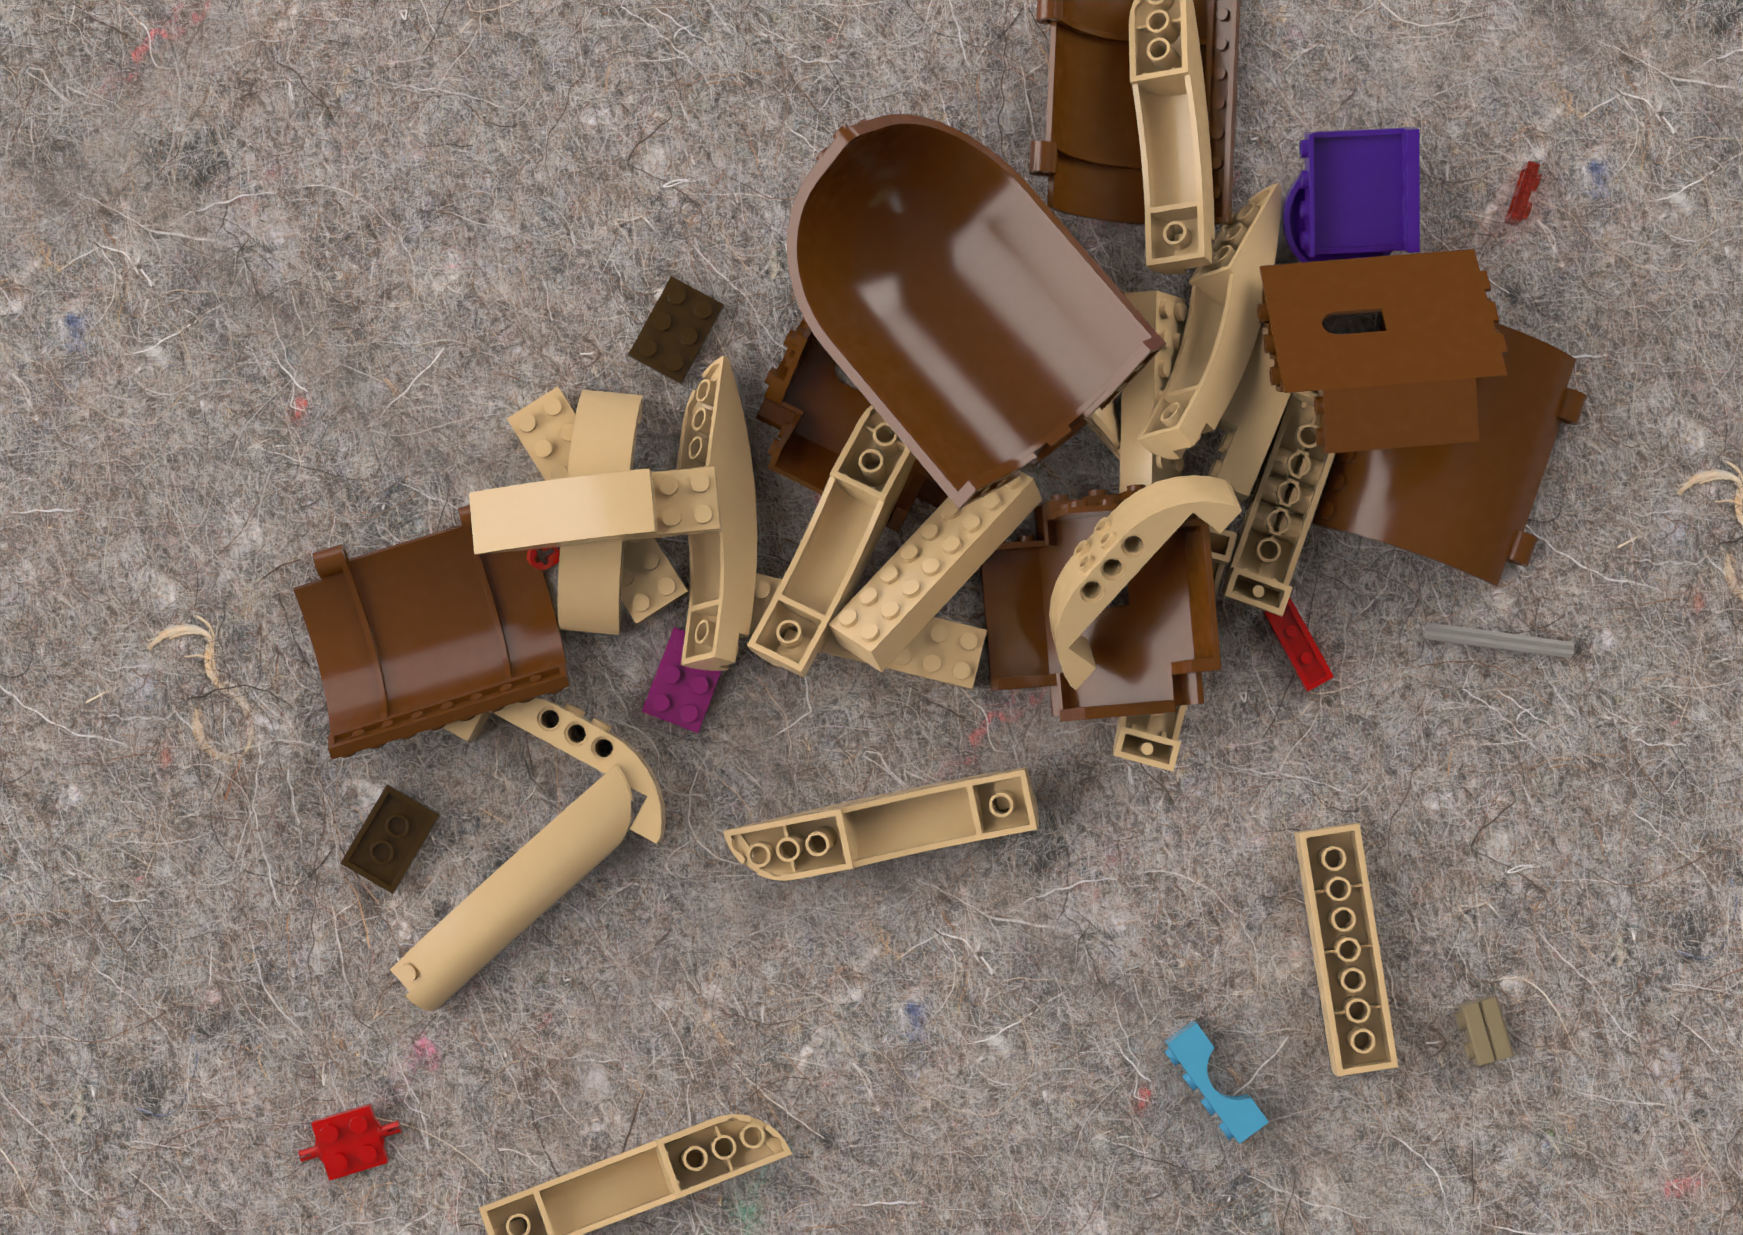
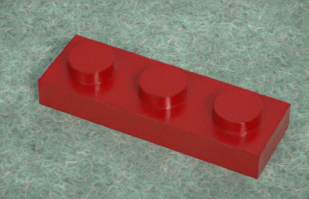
M1291 597L1288 599L1283 616L1268 611L1262 612L1306 692L1334 678Z

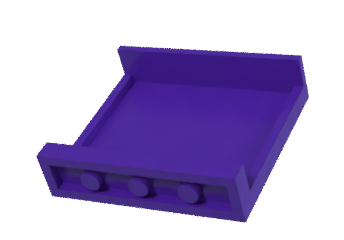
M1400 127L1304 132V140H1300L1299 143L1300 158H1304L1305 170L1300 171V187L1305 189V201L1300 202L1301 219H1305V231L1301 232L1300 244L1301 249L1306 251V255L1315 257V255L1342 253L1420 252V129Z

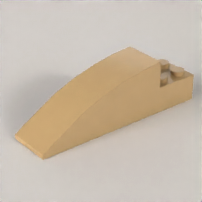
M1263 327L1258 332L1251 356L1237 389L1217 425L1218 428L1228 432L1226 435L1224 434L1217 450L1222 453L1219 460L1216 459L1215 463H1212L1207 476L1228 481L1232 485L1238 501H1243L1249 497L1291 393L1276 391V385L1271 386L1269 370L1270 367L1274 366V360L1270 359L1269 353L1265 354L1263 336L1268 335V328Z
M714 466L652 472L649 468L525 483L469 493L475 555L722 532L717 473Z

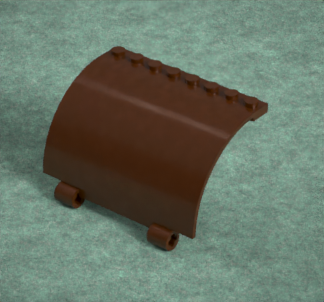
M1037 0L1036 22L1051 25L1046 140L1030 142L1029 174L1048 177L1047 206L1052 210L1094 220L1145 224L1141 151L1133 88L1130 83L1129 16L1134 0ZM1193 0L1208 111L1213 177L1214 225H1231L1241 0Z
M1384 320L1380 331H1386ZM1494 323L1495 329L1503 333L1508 355H1503L1508 375L1476 378L1480 442L1337 453L1313 524L1407 550L1458 569L1492 586L1498 587L1506 561L1523 567H1528L1538 538L1524 532L1560 425L1561 423L1577 425L1587 395L1567 388L1576 359L1533 336L1499 323Z
M470 505L458 508L461 525L349 559L343 544L314 552V564L321 579L293 588L312 642L323 683L330 723L328 751L331 759L339 757L348 758L361 750L368 748L377 749L384 746L387 742L397 739H410L417 733L429 729L432 731L439 730L446 724L455 721H468L478 714L488 711L497 712L507 705L517 702L526 703L533 700L536 696L546 693L555 694L570 686L564 646L543 570L535 569L528 563V550L475 555ZM538 553L534 558L535 562L540 561Z

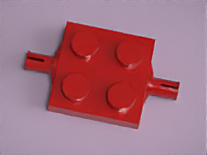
M369 1103L313 1120L311 1125L316 1138L315 1146L299 1150L298 1153L302 1163L319 1157L324 1164L330 1181L388 1163L389 1158L385 1149V1137L402 1133V1128L399 1120L381 1125L375 1117L372 1104Z

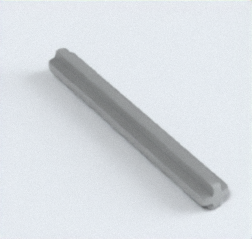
M1427 623L1424 628V638L1429 640L1562 658H1572L1574 654V643L1568 641Z

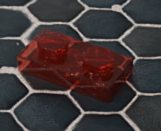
M1528 161L1522 166L1504 223L1517 226L1523 219L1527 220L1532 208V203L1528 202L1531 192H1536L1542 176L1538 174L1540 164Z

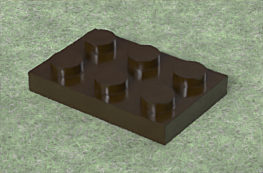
M671 276L628 356L682 385L721 314L724 304Z
M387 784L340 864L394 894L435 826L440 814Z

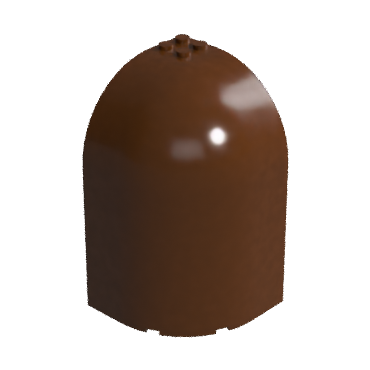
M890 114L871 120L863 119L852 126L843 125L834 133L833 138L835 140L817 155L816 159L818 162L801 184L795 197L787 231V261L791 284L804 319L823 348L958 509L1015 480L1020 476L1018 470L1028 464L1034 467L1067 442L1089 423L1086 418L1098 408L1103 410L1166 343L1031 186L992 150L956 128L926 117L909 114Z

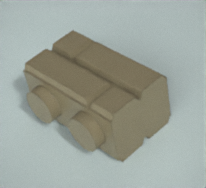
M1487 995L1457 1004L1459 1012L1455 1013V1019L1459 1030H1464L1467 1042H1463V1047L1468 1060L1473 1059V1062L1480 1066L1514 1056L1497 996Z

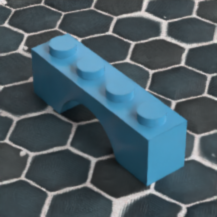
M1194 1020L1164 1041L1168 1046V1049L1164 1051L1174 1066L1180 1063L1187 1072L1182 1077L1192 1091L1198 1088L1205 1098L1200 1102L1211 1116L1216 1113L1223 1123L1219 1125V1128L1229 1141L1235 1138L1240 1144L1269 1123L1248 1094L1228 1096L1214 1089L1208 1078L1207 1064L1215 1047Z

